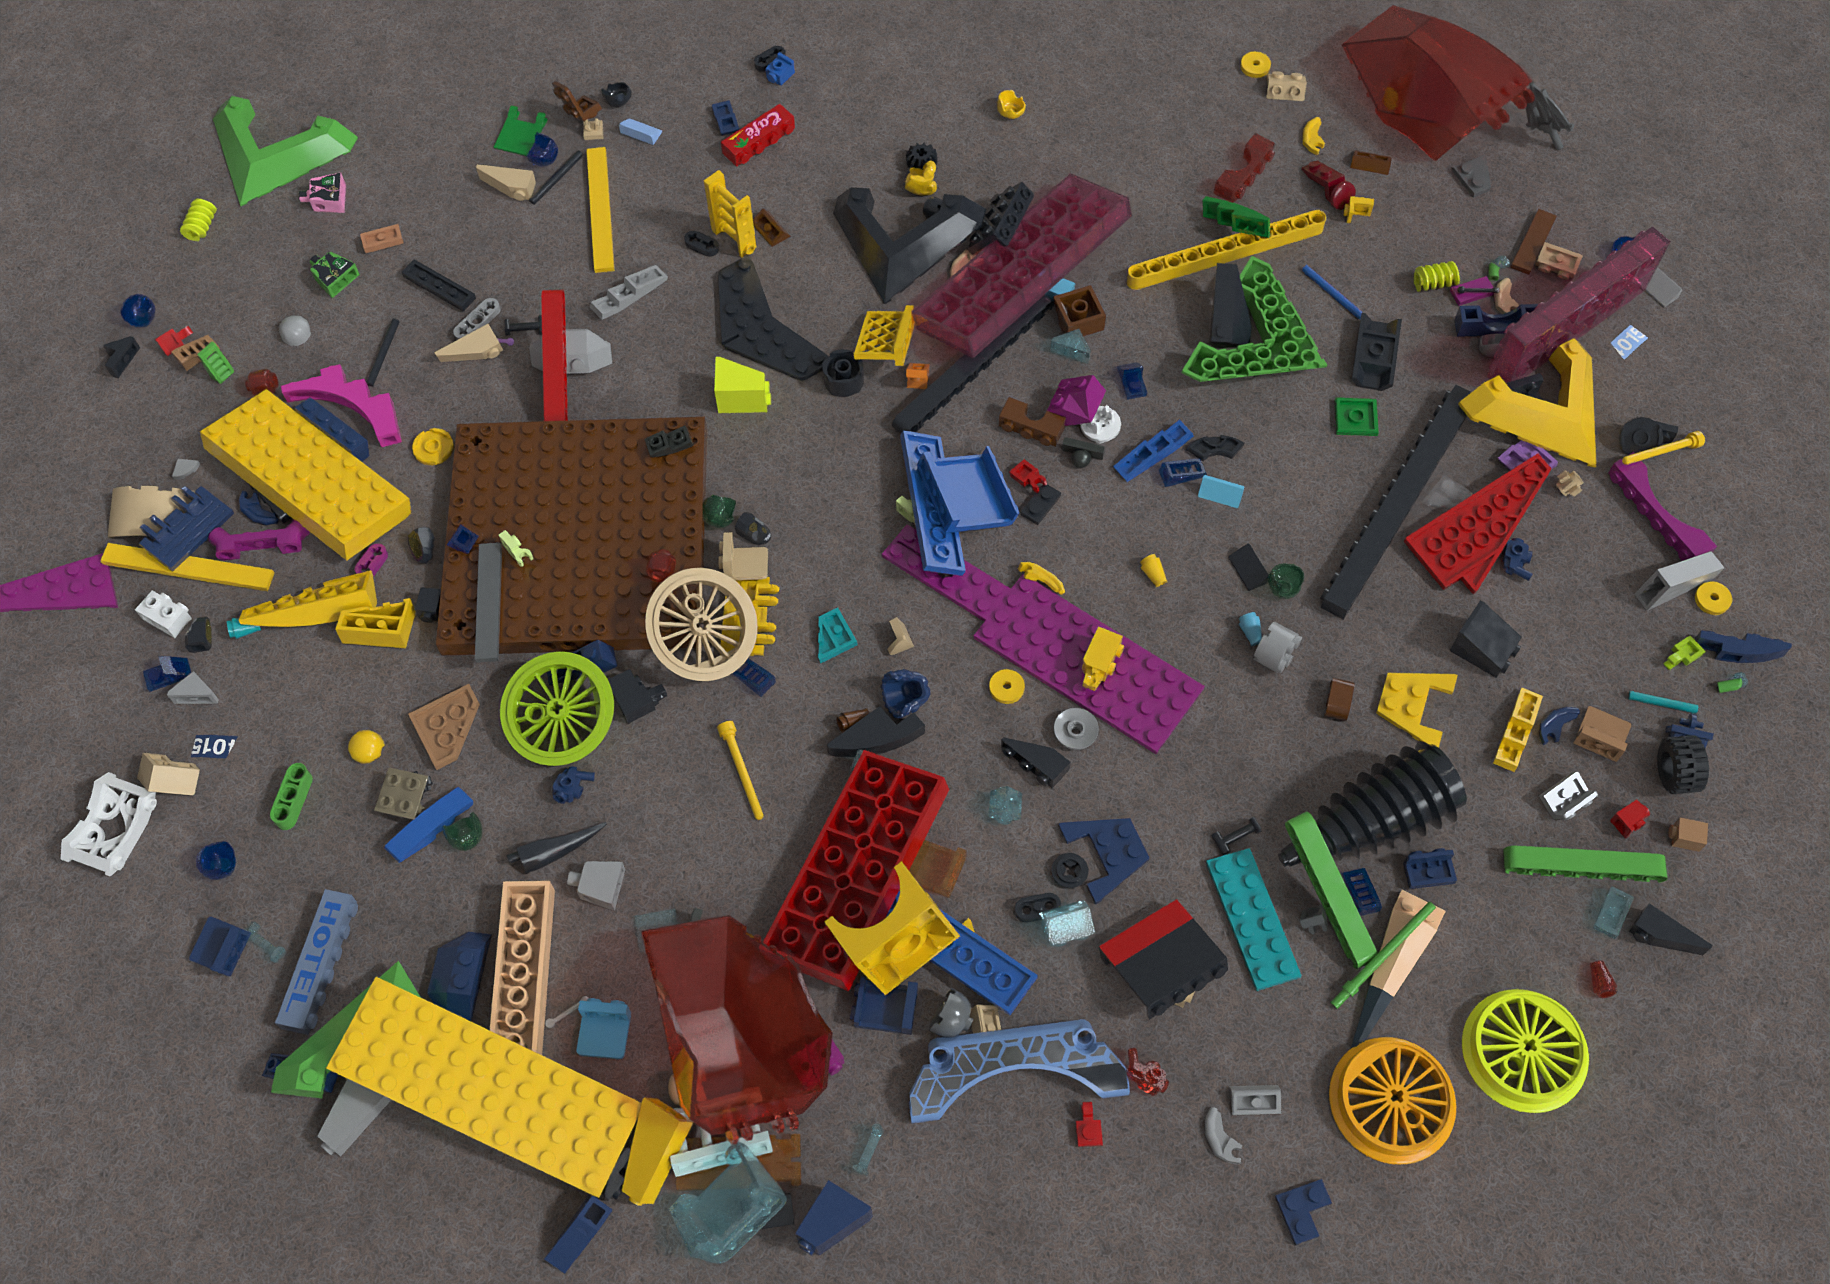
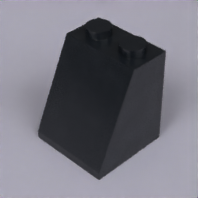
M1480 600L1458 633L1450 652L1497 678L1500 672L1505 674L1510 666L1509 657L1515 658L1521 646L1518 643L1522 636L1485 602Z

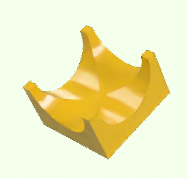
M902 861L894 867L900 880L899 899L893 911L883 921L863 929L846 927L840 924L833 916L825 921L854 964L885 995L960 937Z

